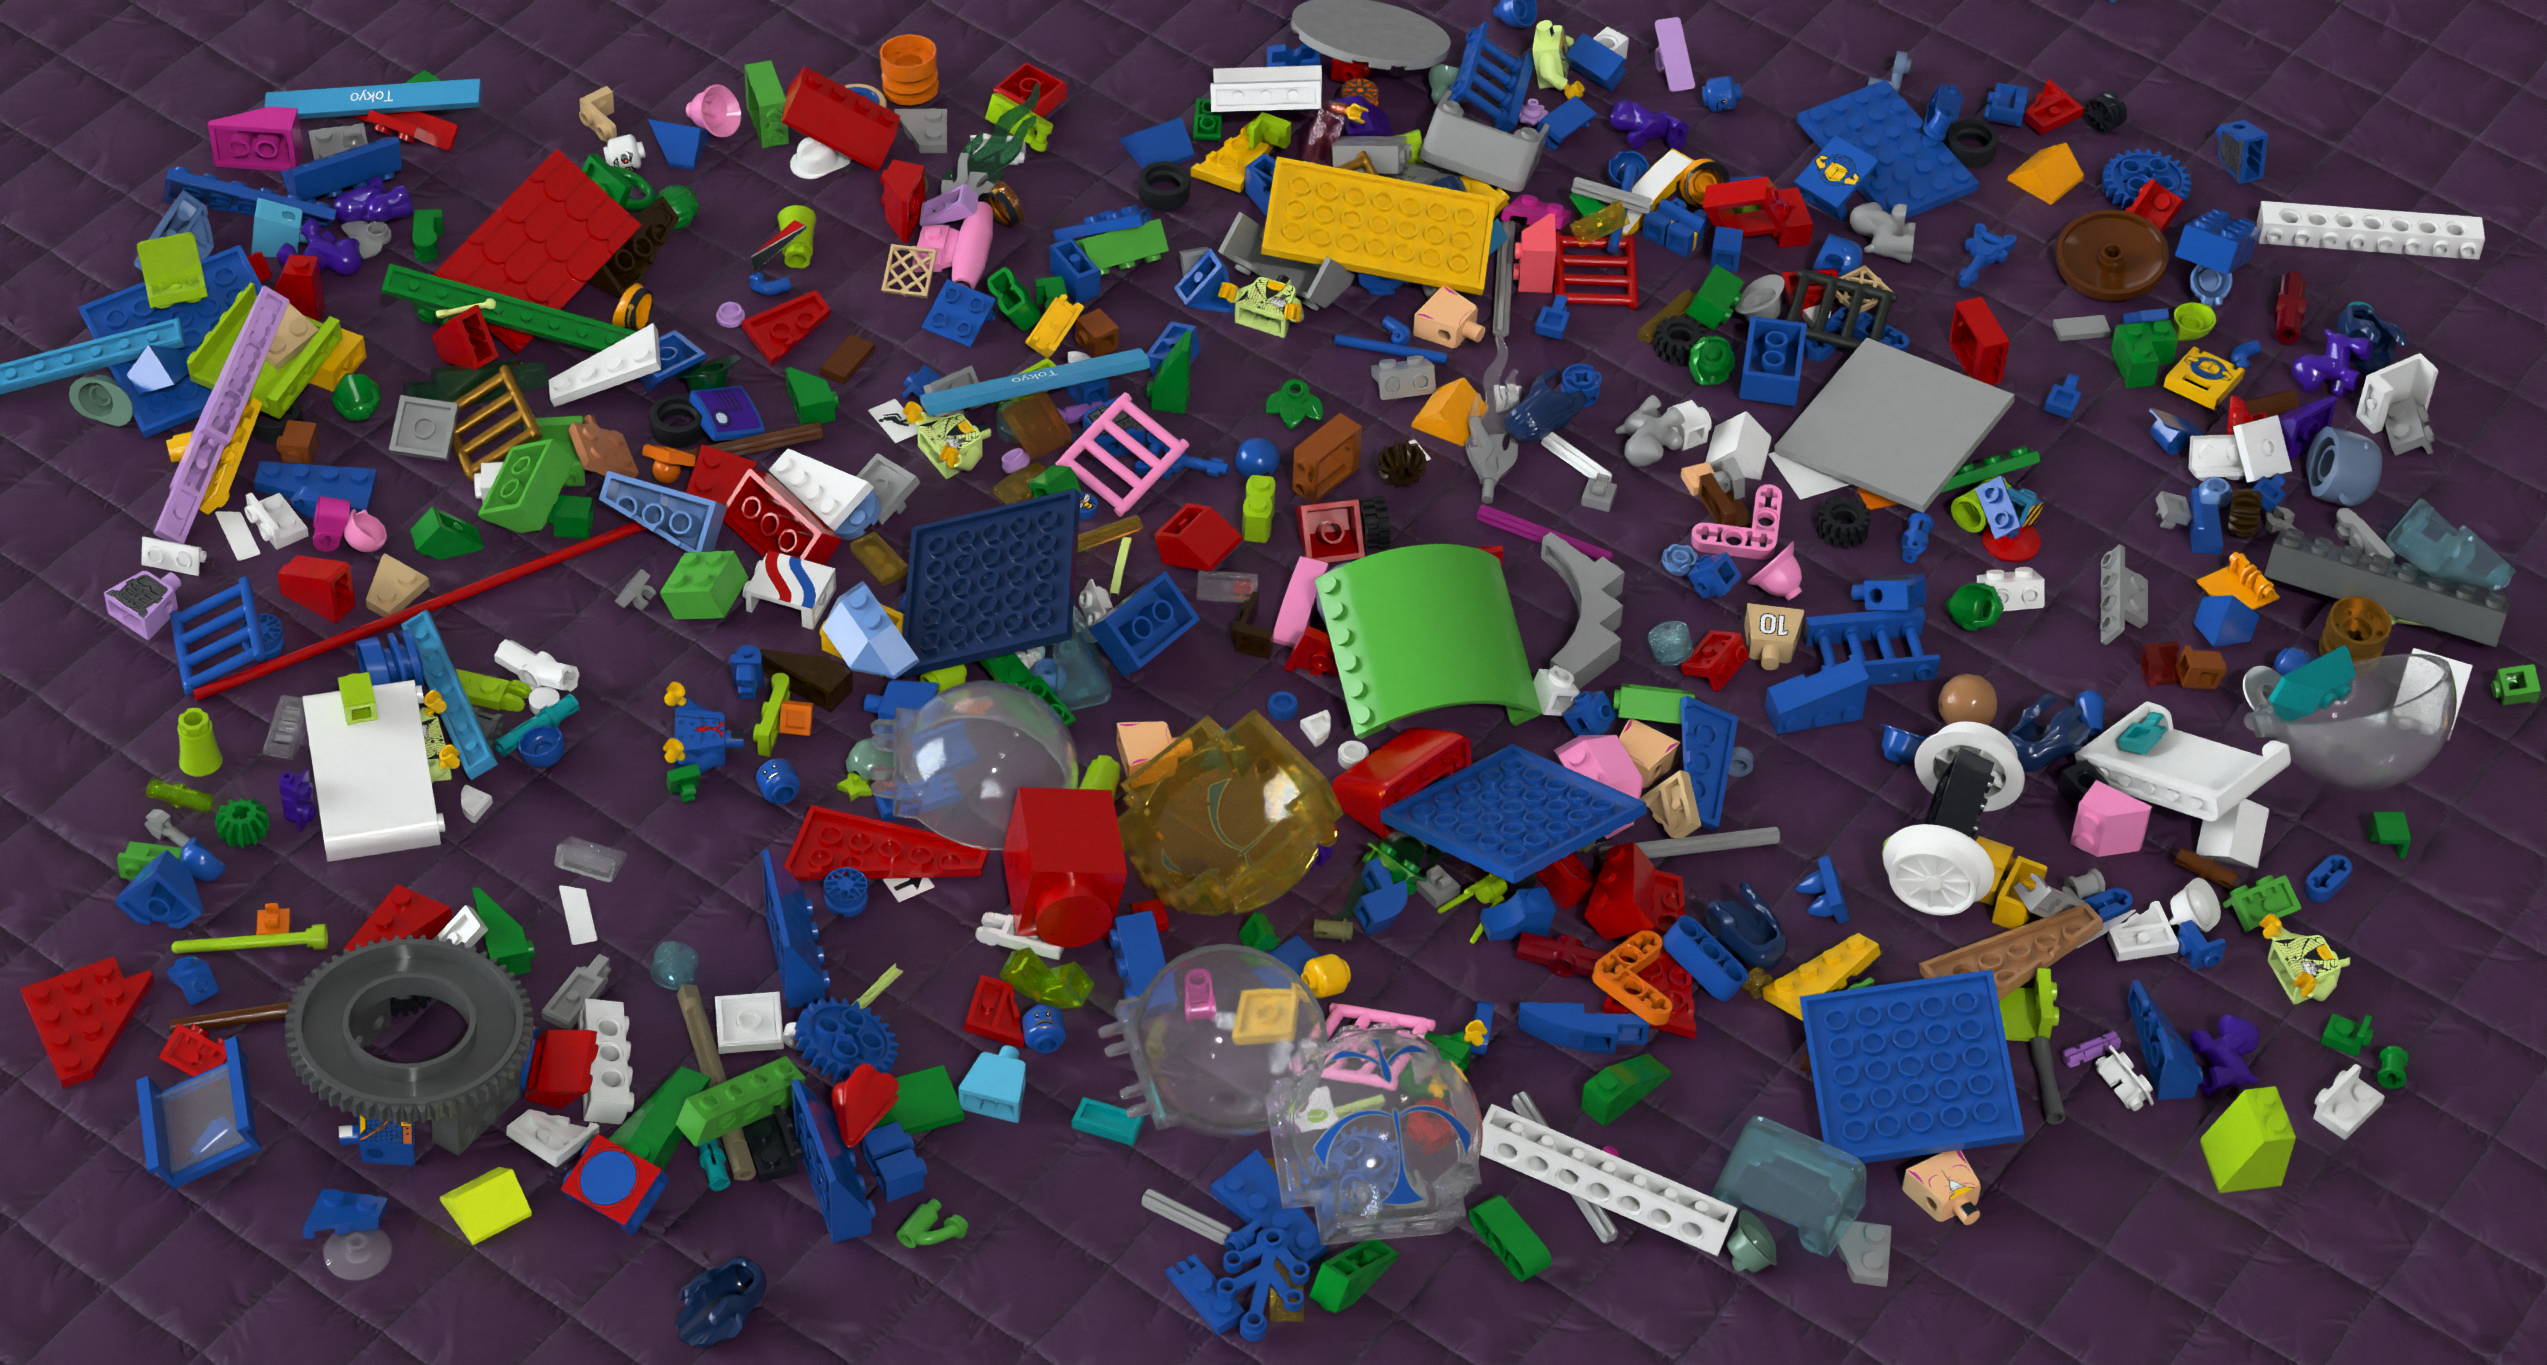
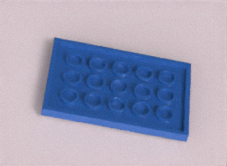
M1887 80L1823 103L1797 115L1796 122L1821 150L1837 135L1844 140H1851L1856 144L1857 148L1865 153L1871 152L1879 159L1882 174L1878 179L1870 174L1857 190L1869 203L1877 202L1883 211L1891 214L1895 205L1906 204L1905 219H1908L1978 191L1980 182L1942 141H1937L1924 132V121Z

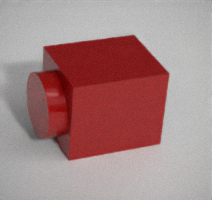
M1019 787L1002 850L1016 936H1039L1046 942L1059 947H1079L1090 944L1099 938H1109V930L1113 927L1128 874L1112 790Z

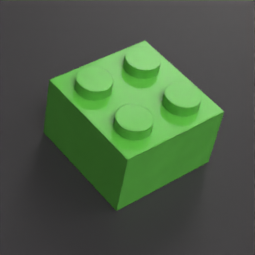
M735 551L684 553L660 594L674 620L724 618L749 577Z

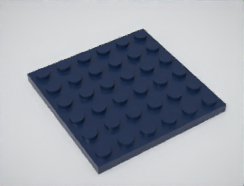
M1076 488L912 527L902 636L920 662L902 674L904 678L1072 640L1081 495Z

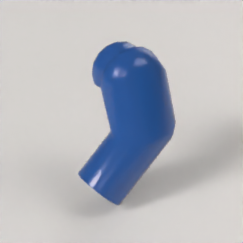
M761 272L749 275V286L752 291L772 296L791 290L788 277L766 281Z
M1387 315L1382 321V327L1392 333V343L1407 346L1410 342V328L1394 317Z
M2253 340L2241 344L2232 350L2230 360L2231 363L2234 362L2236 370L2239 367L2245 369L2250 366L2247 357L2260 353L2261 347L2259 342Z

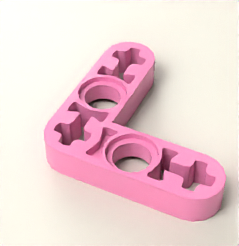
M1765 484L1757 489L1752 528L1699 523L1693 527L1691 545L1697 551L1721 554L1727 552L1729 556L1759 560L1771 558L1775 554L1782 503L1781 490L1771 484ZM1766 497H1771L1770 508L1765 507ZM1769 518L1773 521V524L1763 526L1758 520ZM1702 535H1707V540L1701 539ZM1717 536L1721 537L1720 542H1717ZM1729 537H1736L1740 539L1742 543H1740L1739 545H1730L1729 543H1727L1726 539ZM1747 540H1751L1750 546H1746ZM1760 543H1766V547H1760Z

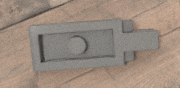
M598 954L588 968L577 966L542 1009V1019L565 1030H571L578 1021L585 998L596 999L608 982L607 976L611 971L610 959Z

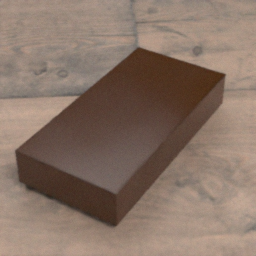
M850 334L820 367V375L845 385L875 352V344Z

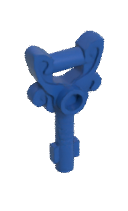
M1977 223L1973 238H1969L1965 242V249L1970 251V255L1974 259L1967 269L1963 268L1958 277L1960 279L1959 285L1962 288H1968L1970 283L1975 284L1979 277L1978 271L1982 266L1995 263V260L2000 263L2005 262L2007 254L2017 244V237L2015 235H2005L2004 238L1987 232V228L1983 223Z
M1147 432L1148 450L1156 457H1158L1160 450H1164L1166 454L1171 450L1151 432ZM1185 450L1161 477L1168 479L1172 476V472L1178 473L1184 467L1203 470L1207 472V475L1218 477L1219 474L1228 475L1230 465L1223 463V459L1212 457L1211 460L1186 456ZM1141 459L1135 463L1134 467L1135 473L1139 475H1147L1152 469Z

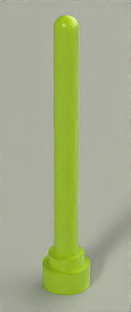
M313 924L312 928H306L305 932L175 941L171 949L174 953L180 954L307 944V947H313L314 950L328 949V930L326 924Z

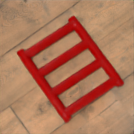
M1556 232L1555 298L1557 294L1568 297L1566 304L1628 306L1631 310L1637 309L1639 296L1634 236L1628 234L1620 240L1619 249H1625V257L1564 255V247L1607 248L1610 237L1563 236L1562 233ZM1565 266L1626 268V275L1565 274ZM1565 285L1627 287V295L1566 293Z

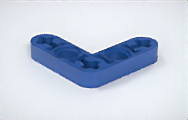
M1843 306L1828 319L1824 331H1835L1841 336L1849 309ZM1865 311L1860 313L1852 337L1859 341L1870 338L1871 334L1866 331L1872 330L1876 317ZM1886 324L1880 343L1907 353L1909 338L1901 331ZM1806 339L1804 355L1811 361L1821 362L1830 357L1840 347L1823 343L1822 347H1820L1822 342Z

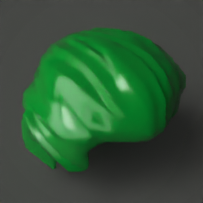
M680 184L669 185L654 197L653 202L663 196L679 217L673 230L685 228L690 225L692 217L695 218L698 215L700 204L696 193L688 186Z
M1719 336L1702 337L1690 350L1689 367L1696 383L1711 386L1721 384L1729 379V373L1735 367V358L1728 340Z
M347 373L335 387L332 402L336 412H340L343 418L360 422L368 420L374 415V412L378 411V405L382 399L380 397L381 391L377 382L371 377L364 374Z
M1973 582L1965 584L1946 601L1947 609L1954 621L1965 630L1977 632L1978 629H1989L1995 625L1998 619L2001 618L2004 610L2002 599L1998 596L1994 586H1989L1985 583Z

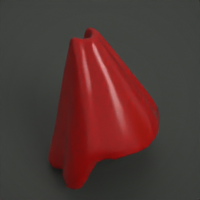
M870 1064L859 1065L845 1082L835 1085L831 1093L839 1133L843 1143L849 1148L858 1144L899 1099V1096L896 1094L900 1089L898 1081L889 1073L878 1072Z

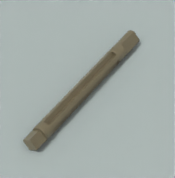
M682 984L676 995L700 1071L712 1079L707 1088L709 1089L726 1082V1076L697 985ZM742 1127L721 1136L734 1180L749 1181L754 1178L756 1170Z

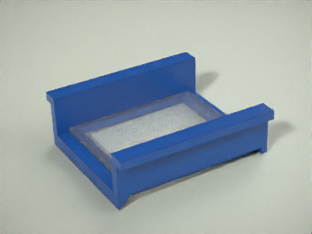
M237 1036L224 1041L227 1057L226 1063L164 1091L148 1075L136 1080L147 1171L150 1174L157 1172L173 1190L263 1150L256 1132L247 1069L248 1057L241 1051L240 1040Z

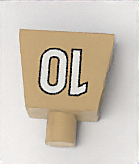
M1747 603L1744 630L1748 657L1754 660H1761V666L1766 670L1777 669L1779 663H1790L1801 634L1804 610Z

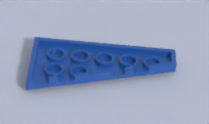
M183 167L168 168L162 197L163 203L171 204L172 198L177 199L182 190H184L201 203L208 204V207L213 210L255 216L257 199L261 198L301 209L303 211V224L307 220L314 218L323 227L332 228L337 210L332 209L327 203L315 202L312 204L304 202L303 198L299 196L287 195V197L276 195L275 191L271 189L259 188V190L248 188L247 184L239 181L228 183L219 181L220 179L217 176L211 174L199 176L191 174L189 169Z

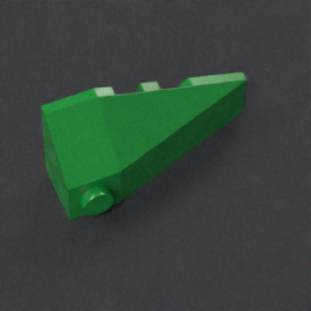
M681 1066L608 1140L659 1167L664 1172L684 1134L678 1128L676 1122L685 1100L690 1096L707 1090L712 1080L711 1077Z

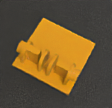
M2233 553L2229 558L2230 566L2196 581L2210 597L2234 595L2252 610L2280 598L2273 588L2274 584L2268 581L2254 564L2250 565V562L2243 553Z

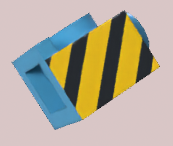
M2012 487L2008 488V493L2021 526L2035 524L2044 506V502L2037 498L2036 493L2028 489L2021 488V490H2016Z

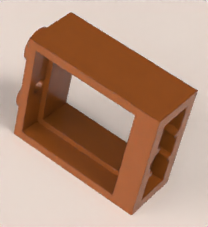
M1339 413L1295 447L1292 490L1300 497H1304L1315 504L1360 468L1362 426Z

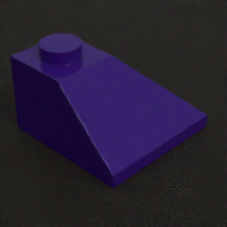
M2334 395L2289 410L2278 416L2289 461L2308 451L2321 429L2331 426L2338 400Z

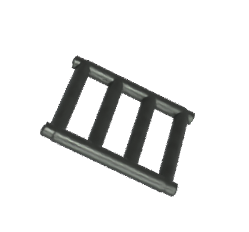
M1801 268L1797 270L1799 281L1786 321L1798 322L1810 282L1826 286L1814 328L1807 327L1805 338L1855 351L1863 342L1852 339L1864 296L1881 300L1870 335V339L1878 342L1881 341L1891 304L1895 303L1898 299L1897 293ZM1837 289L1854 293L1841 336L1824 331Z

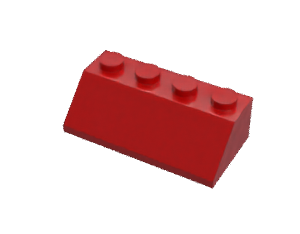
M804 66L788 86L781 123L878 172L897 134L900 115Z
M750 467L725 504L727 509L723 521L763 558L768 550L825 565L843 540L771 474Z

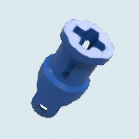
M1922 512L1910 515L1908 519L1909 528L1902 537V559L1908 564L1915 563L1917 556L1925 551L1929 543L1928 533L1934 528V521L1931 516ZM1923 521L1922 528H1919L1920 522Z

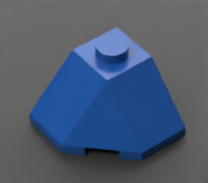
M168 850L149 862L114 901L136 923L150 925L152 921L168 923L169 928L182 929L204 911L191 871Z

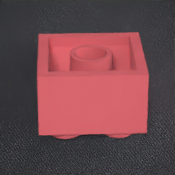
M1548 214L1524 229L1521 235V243H1515V259H1519V263L1513 264V280H1518V292L1552 293L1556 256L1555 214Z

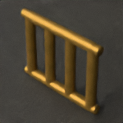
M508 365L501 366L498 374L452 402L458 403L460 412L504 383L508 389L507 393L456 424L452 448L470 482H474L475 473H481V463L498 462L507 456L512 446L526 444L531 440L539 441L543 437L537 421ZM511 403H515L517 407L516 412L463 444L461 435ZM520 422H524L527 428L525 431L475 463L472 462L470 454Z

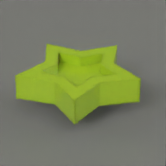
M854 772L848 773L847 779L837 784V789L847 793L851 802L859 796H872V791L868 786L871 780L863 781L861 776Z

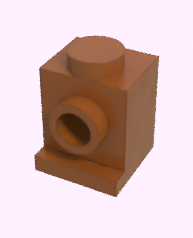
M2186 645L2175 665L2182 687L2216 690L2227 670L2226 662L2222 659L2220 652L2192 650L2191 646Z

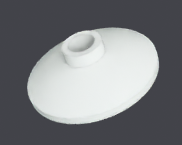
M2256 666L2250 669L2243 679V691L2246 700L2259 716L2268 721L2279 722L2273 711V705L2270 704L2268 698L2282 676L2272 668Z

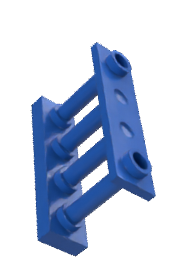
M1484 21L1478 28L1473 27L1466 36L1467 45L1457 79L1450 90L1452 91L1450 100L1458 103L1465 98L1493 118L1494 128L1509 133L1517 126L1533 69L1534 58L1528 51L1520 58H1513L1485 38L1489 23ZM1482 49L1506 65L1509 75L1480 55ZM1477 66L1501 82L1503 88H1505L1504 92L1476 72ZM1472 83L1499 101L1498 105H1500V108L1498 109L1471 90Z
M1915 607L1911 610H1881L1806 617L1803 635L1805 646L1819 645L1825 665L1831 663L1832 667L1839 665L1837 664L1831 644L1848 643L1851 653H1858L1869 676L1868 685L1926 681L1937 678L1940 656L1939 654L1925 656L1919 636H1922L1926 616L1923 607ZM1906 637L1913 657L1896 658L1890 639ZM1877 640L1883 659L1867 661L1860 641Z

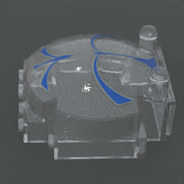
M1378 1023L1367 1029H1359L1358 1025L1344 1026L1339 1029L1330 1041H1319V1038L1316 1037L1300 1040L1290 1052L1294 1080L1292 1078L1278 1079L1264 1093L1282 1209L1315 1206L1321 1245L1447 1234L1466 1217L1463 1197L1467 1193L1473 1192L1482 1184L1478 1164L1483 1142L1482 1117L1475 1093L1463 1074L1462 1069L1453 1060H1442L1438 1048L1425 1040L1424 1033L1413 1034L1412 1030H1403L1402 1026L1391 1027L1390 1023Z

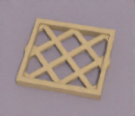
M891 244L881 291L904 297L928 298L937 250ZM904 250L910 253L901 258L897 251ZM918 252L926 253L929 256L920 260L916 254ZM893 255L898 259L894 264H892ZM913 256L918 263L909 268L905 261ZM931 260L928 270L924 264ZM902 264L906 271L898 276L893 269ZM921 266L925 274L917 278L913 271ZM891 272V274L894 276V279L888 282L889 274ZM909 274L914 281L905 286L901 279ZM927 278L924 288L920 282ZM898 282L902 289H890L889 287ZM916 284L921 289V292L909 291Z
M1866 265L1839 277L1861 284H1870L1873 287L1879 286L1881 289L1893 292ZM1864 274H1867L1872 280L1864 279ZM1837 290L1835 297L1849 309L1850 302L1848 300L1851 301L1853 296H1848L1847 291H1844V295H1842ZM1871 298V300L1864 299L1863 303L1867 304L1861 306L1860 313L1879 305L1881 300Z

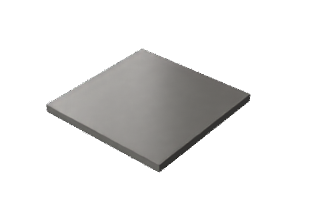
M1866 338L1774 446L1775 453L1924 513L2015 402V397L2010 392L1873 339Z

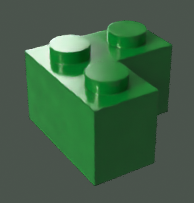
M2171 320L2116 325L2111 352L2126 388L2154 386L2158 365L2173 364L2178 337Z

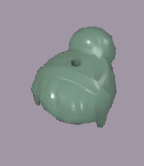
M1438 64L1430 68L1428 78L1432 88L1431 97L1434 104L1438 105L1445 92L1451 90L1452 85L1457 79L1460 66L1453 67Z

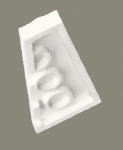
M654 323L549 379L550 401L554 407L661 370L658 330Z
M787 449L769 469L781 483L834 532L874 488L865 480L790 449Z

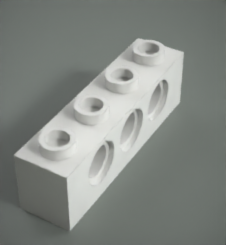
M585 998L578 1017V1030L598 1032L596 1038L598 1053L590 1070L593 1081L588 1093L582 1096L584 1121L622 1125L627 1112H632L634 1093L629 1092L633 1070L627 1064L631 1052V1043L626 1041L629 1017L624 1016L623 1002Z

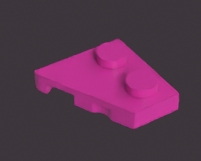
M1525 194L1520 195L1503 209L1501 220L1510 222L1512 216L1526 218V224L1532 225L1548 214H1555V229H1561L1570 221L1571 211L1565 210L1560 204H1547L1538 201V198L1533 195Z

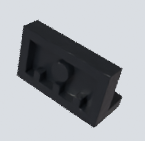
M780 1105L773 1106L774 1117L756 1121L742 1127L759 1183L798 1174V1160L802 1159L801 1147L798 1140H792L791 1134L794 1132L791 1118L789 1115H783Z

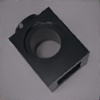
M2086 759L2062 770L2058 792L2078 811L2080 801L2096 780L2108 786L2109 782Z

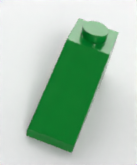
M1186 331L1156 369L1154 381L1149 380L1147 397L1152 398L1151 410L1186 413L1190 396L1191 331Z
M479 887L472 888L475 911L488 928V931L482 936L485 951L488 953V960L496 957L498 959V966L503 964L507 966V973L513 972L515 975L531 972L530 959L535 958L532 939L526 940L523 928Z
M1649 1053L1608 1066L1584 1084L1581 1109L1600 1125L1606 1127L1671 1077L1672 1072Z
M1373 1236L1323 1262L1309 1297L1317 1301L1323 1309L1337 1314L1353 1305L1398 1259L1400 1253Z

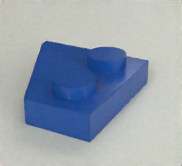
M322 1188L303 1227V1238H315V1231L334 1229L335 1235L346 1234L356 1230L378 1229L388 1209V1198Z

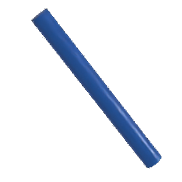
M1626 166L1621 190L1632 192L1637 171L1636 166ZM1620 206L1616 208L1607 251L1610 253L1618 252L1627 208Z
M1337 333L1334 345L1406 358L1420 355L1430 362L1445 365L1448 353Z

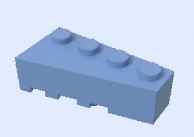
M607 471L599 500L687 552L714 551L727 506L716 501Z

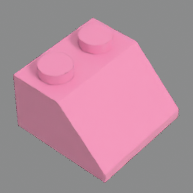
M2096 780L2079 803L2070 844L2096 857L2140 851L2152 806Z

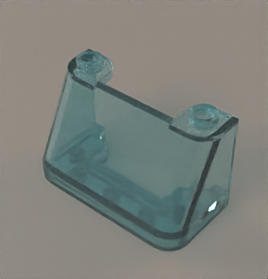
M2422 498L2415 503L2386 539V545L2395 554L2432 578L2497 590L2505 588L2510 583L2511 577L2516 573L2513 567L2469 528L2463 525L2459 529L2462 532L2460 533Z
M1075 605L1072 640L1046 645H1054L1053 658L1056 663V695L1069 711L1106 703L1112 695V683L1093 636L1088 629L1086 619Z
M1753 1116L1744 1126L1711 1193V1197L1738 1208L1736 1213L1745 1204L1798 1227V1235L1802 1246L1810 1252L1818 1253L1828 1258L1865 1206L1867 1172L1864 1164L1857 1157L1765 1117Z

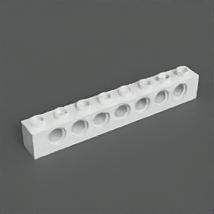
M2261 201L2257 218V227L2262 229L2258 238L2259 244L2479 260L2485 241L2482 217Z
M1491 1104L1481 1124L1472 1152L1718 1256L1738 1209L1494 1104Z

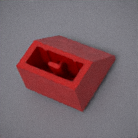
M1186 503L1154 534L1162 564L1178 568L1197 569L1203 572H1211L1243 540L1242 535L1211 506Z
M547 1030L535 1039L524 1099L561 1110L588 1093L593 1081V1076L590 1074L591 1065L598 1053V1044H596L598 1032L593 1030Z

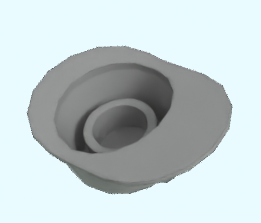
M1767 275L1753 281L1744 290L1735 308L1736 312L1743 314L1749 324L1751 316L1776 319L1781 313L1780 296L1785 285L1783 277Z

